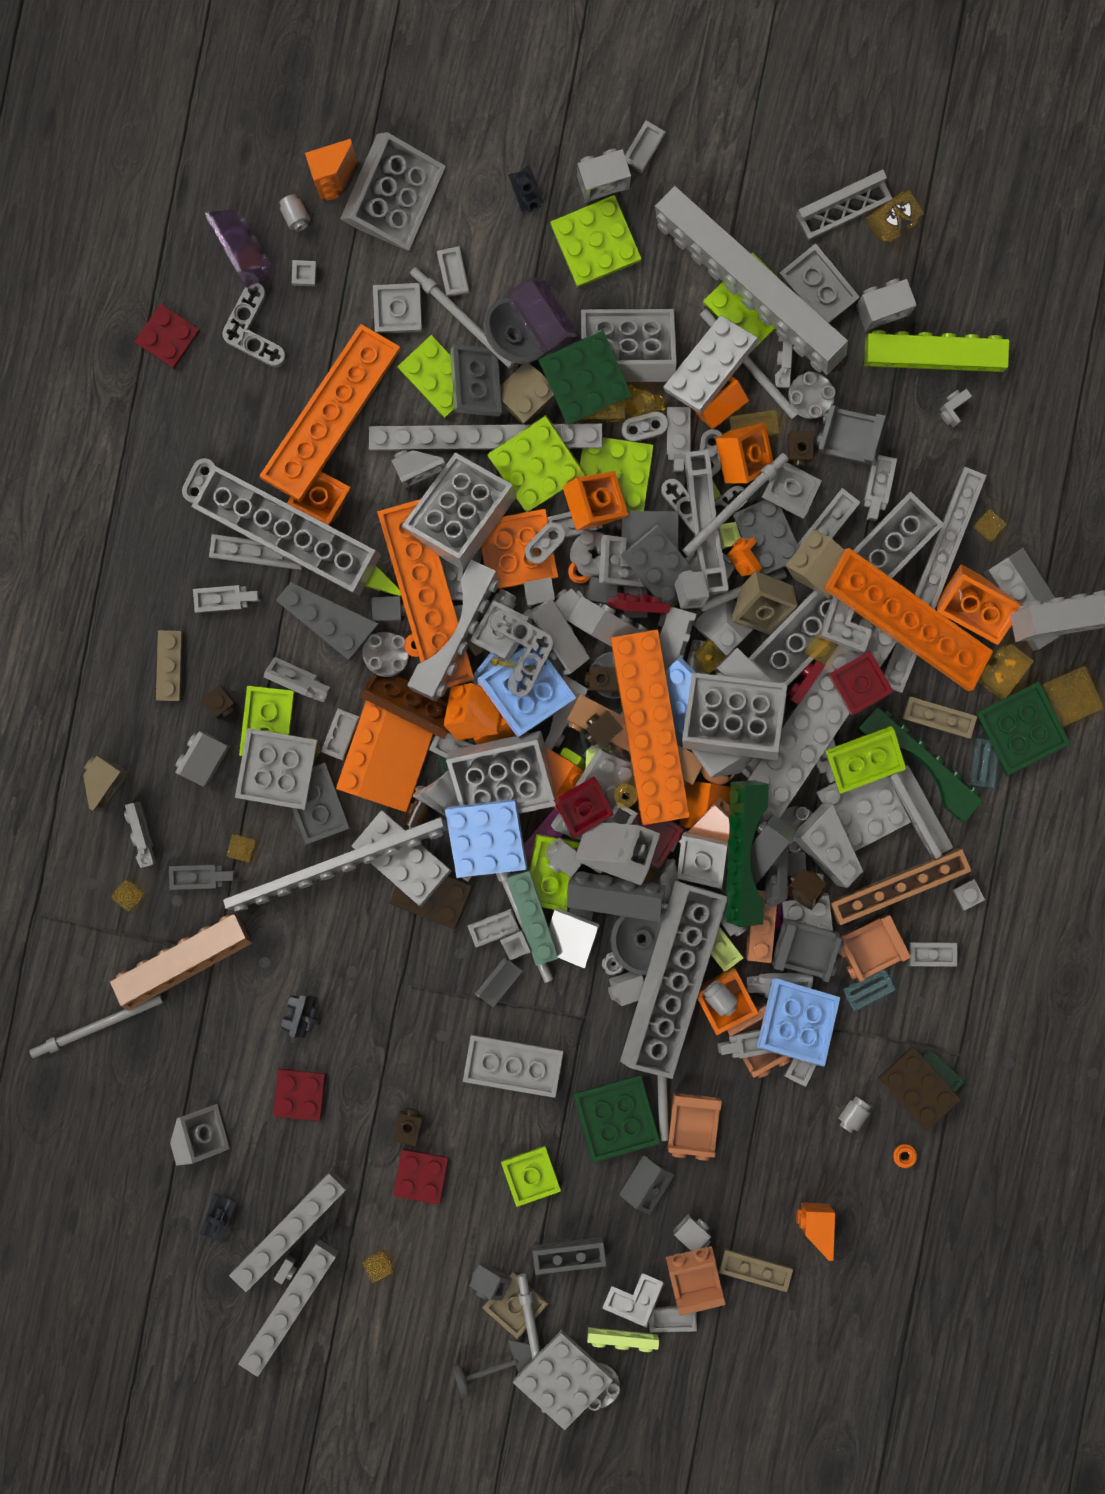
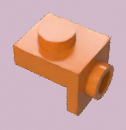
M754 537L736 540L733 543V548L727 554L741 576L752 575L755 571L759 572L762 569V566L750 550L757 542Z

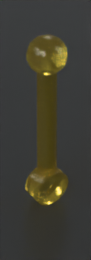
M493 657L490 660L492 666L501 665L515 669L517 665L501 661L497 657ZM535 665L531 667L525 666L528 671H532L536 667Z

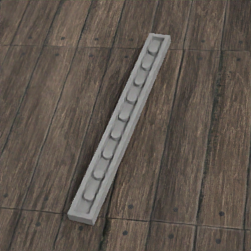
M553 424L569 449H602V424ZM530 425L369 426V450H493Z
M964 467L942 521L944 525L939 529L914 594L934 609L987 476L967 467ZM898 641L894 645L883 674L892 689L902 693L917 655Z
M442 818L435 819L223 900L225 908L239 913L247 910L248 905L254 903L260 905L270 901L269 898L272 896L288 895L293 888L309 887L313 885L312 881L317 879H330L338 871L348 872L354 870L356 865L362 862L364 864L375 862L378 860L377 857L386 854V856L394 855L400 852L399 848L407 845L409 848L420 845L422 843L421 840L426 838H439L443 836L444 831L448 830L447 822Z

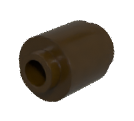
M415 798L414 802L410 803L403 820V824L406 825L405 830L427 823L432 814L431 807Z

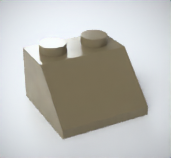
M529 363L523 364L500 385L501 404L521 425L529 424L555 399L548 380Z
M813 529L785 566L795 580L830 599L832 595L824 590V587L844 549L830 537Z
M755 571L741 587L732 615V621L771 635L798 606L793 585Z
M96 756L95 758L92 757L85 765L84 769H86L83 777L89 809L92 811H103L129 772L107 756Z

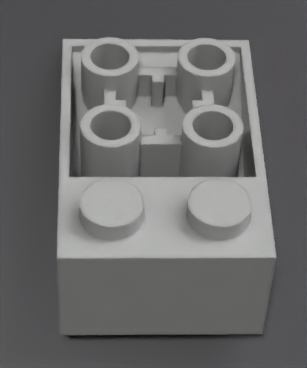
M601 822L583 833L574 861L642 885L648 873L660 833L639 825Z

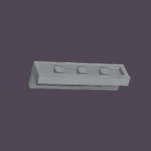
M884 170L876 172L799 209L796 217L807 239H813L892 201V197L885 184L887 177ZM877 187H880L885 197L879 201L868 198L870 191ZM854 198L864 201L862 209L858 211L847 207L850 200ZM833 208L843 211L841 219L837 221L826 217L829 210ZM812 218L822 221L820 229L814 232L810 231L806 223L807 220Z
M907 765L905 766L906 770L890 775L888 778L931 859H938L942 856V853L952 849L953 846Z

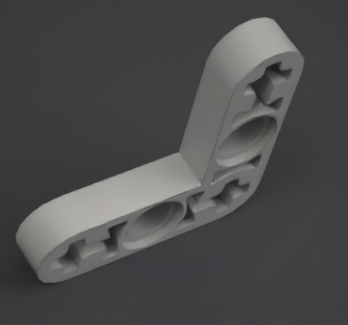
M251 282L244 288L222 332L223 338L227 344L271 367H280L286 360L284 350L279 345L250 331L266 298L263 286L257 282ZM258 289L260 297L255 296L252 304L256 305L255 308L244 303L245 300L250 302L252 298L249 292ZM243 308L249 309L251 312L247 320H240L238 318V312ZM235 320L237 323L245 327L244 329H242L239 326L237 330L239 338H233L232 340H230L231 337L228 335L229 331H235L237 327L236 324L233 323ZM254 339L259 340L261 343L260 349L255 352L248 349V343ZM266 344L269 345L267 347L268 351L272 353L279 351L278 354L281 357L279 360L271 361V356L266 353L261 357L265 351Z
M668 479L662 485L661 494L674 511H678L680 519L694 534L692 514H683L680 511L681 503L690 502L689 493L678 480ZM667 485H676V493L679 497L682 493L685 495L676 505L672 502L676 500V497L672 493L669 495L666 493L668 490ZM741 486L732 487L715 501V506L721 505L726 508L728 504L722 500L726 498L727 502L730 501L733 497L732 492L738 494L744 488ZM744 502L736 511L743 507L746 502Z
M495 610L488 619L490 627L525 647L508 681V689L513 695L525 696L530 692L552 649L553 640L548 633L504 610ZM503 615V620L507 623H512L510 628L505 625L497 627L498 622L495 620V617ZM519 625H523L527 630L526 636L522 639L517 638L515 635V629ZM544 637L546 646L540 647L537 652L542 654L541 657L530 653L531 649L536 651L539 646L536 640ZM529 657H533L536 661V667L532 671H528L524 665L525 660ZM520 670L525 674L531 675L530 679L524 677L522 684L525 686L524 689L516 691L517 686L514 685L515 682L521 681L524 676L519 674Z

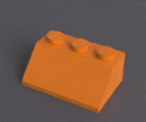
M351 139L305 153L321 200H333L339 197V194L343 193L358 165Z

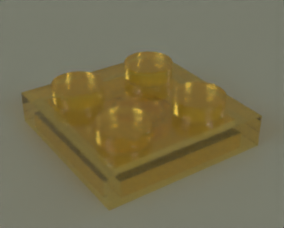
M1086 666L1041 684L1062 727L1104 709Z

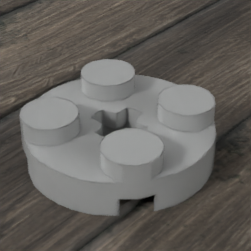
M584 531L575 539L570 548V559L578 567L577 570L587 577L598 578L600 572L601 538L604 534L596 531ZM594 550L599 556L593 559L592 554L588 553V551Z

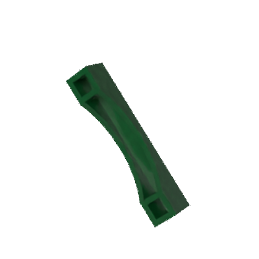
M878 707L874 708L856 730L863 736L892 726L900 749L918 759L933 776L941 794L943 807L960 822H965L983 802L979 798L980 792L973 786L967 787L962 783L963 777L952 769L950 772L944 767L945 761L936 754L932 756L926 751L928 746L918 738L914 740L908 735L910 730L902 723L897 725L891 719L893 715L884 707L881 709Z
M756 780L731 782L729 794L730 826L727 863L728 884L726 887L727 908L725 914L726 922L738 927L762 925L764 920V900L758 893L753 881L750 855L755 830L762 815L768 808L769 784Z

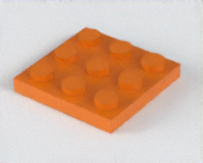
M545 509L502 517L481 546L484 566L495 570L499 575L500 583L497 590L524 585V582L550 577L552 580L558 579L554 553L544 563L538 565L530 563L525 555L527 544L548 524ZM539 549L533 551L535 557H539L542 553Z

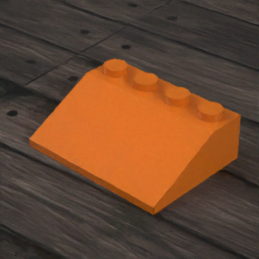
M366 700L336 789L407 812L434 734Z

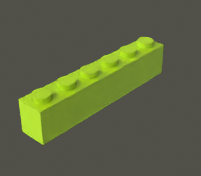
M876 330L872 331V334H868L865 338L864 366L1004 372L1008 368L1009 339H1002V336L999 335L988 336V339L979 338V335L975 334L965 335V338L956 337V334L945 333L942 334V337L932 336V333L928 332L918 333V336L909 335V332L905 331L895 332V335L886 334V331Z

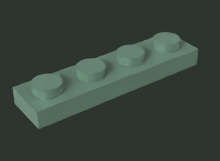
M529 869L506 876L535 965L558 959Z

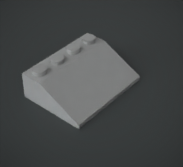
M388 132L377 134L340 220L360 231L409 251L446 166Z
M674 309L581 310V339L604 330L626 382H668L676 372Z
M454 453L402 524V528L443 559L465 570L470 560L473 559L516 499L514 487L504 479Z
M692 672L682 738L683 749L778 761L787 684Z
M541 731L523 734L519 738L514 736L450 750L446 758L459 806L512 799L517 801L518 813L556 806L553 801L555 793L548 755Z

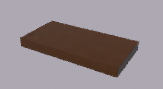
M376 673L372 675L360 695L361 698L445 739L449 732L444 726L448 700L439 697L436 702L416 693L407 686L409 681L398 675L391 677H382Z

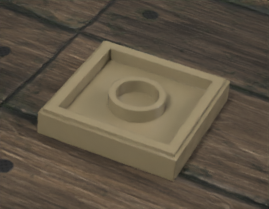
M513 1271L509 1275L512 1281L503 1300L488 1299L482 1308L518 1339L527 1328L523 1306L520 1305L518 1297L520 1293L517 1274ZM528 1284L529 1291H532L534 1302L532 1303L534 1319H536L548 1305V1301Z

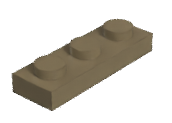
M158 630L157 701H181L183 631Z
M908 697L902 719L971 739L977 716L914 697Z
M724 1248L718 1272L787 1292L793 1268Z

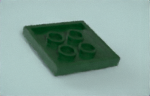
M604 330L538 359L567 425L632 396Z
M1039 681L975 713L1006 776L1070 745Z
M641 1074L573 1093L592 1163L660 1144Z

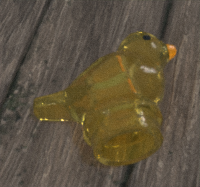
M632 384L627 385L632 396L628 397L625 401V409L630 416L636 417L644 413L654 412L655 410H665V400L662 396L654 395L647 390L637 389Z

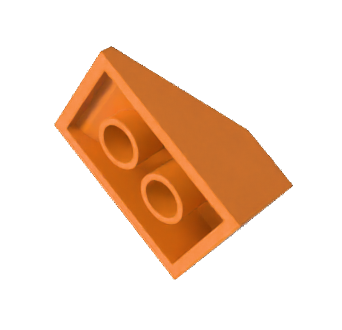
M961 564L940 595L936 606L937 611L943 616L998 645L1012 625L1010 614L1017 612L1018 607L1024 605L982 575Z

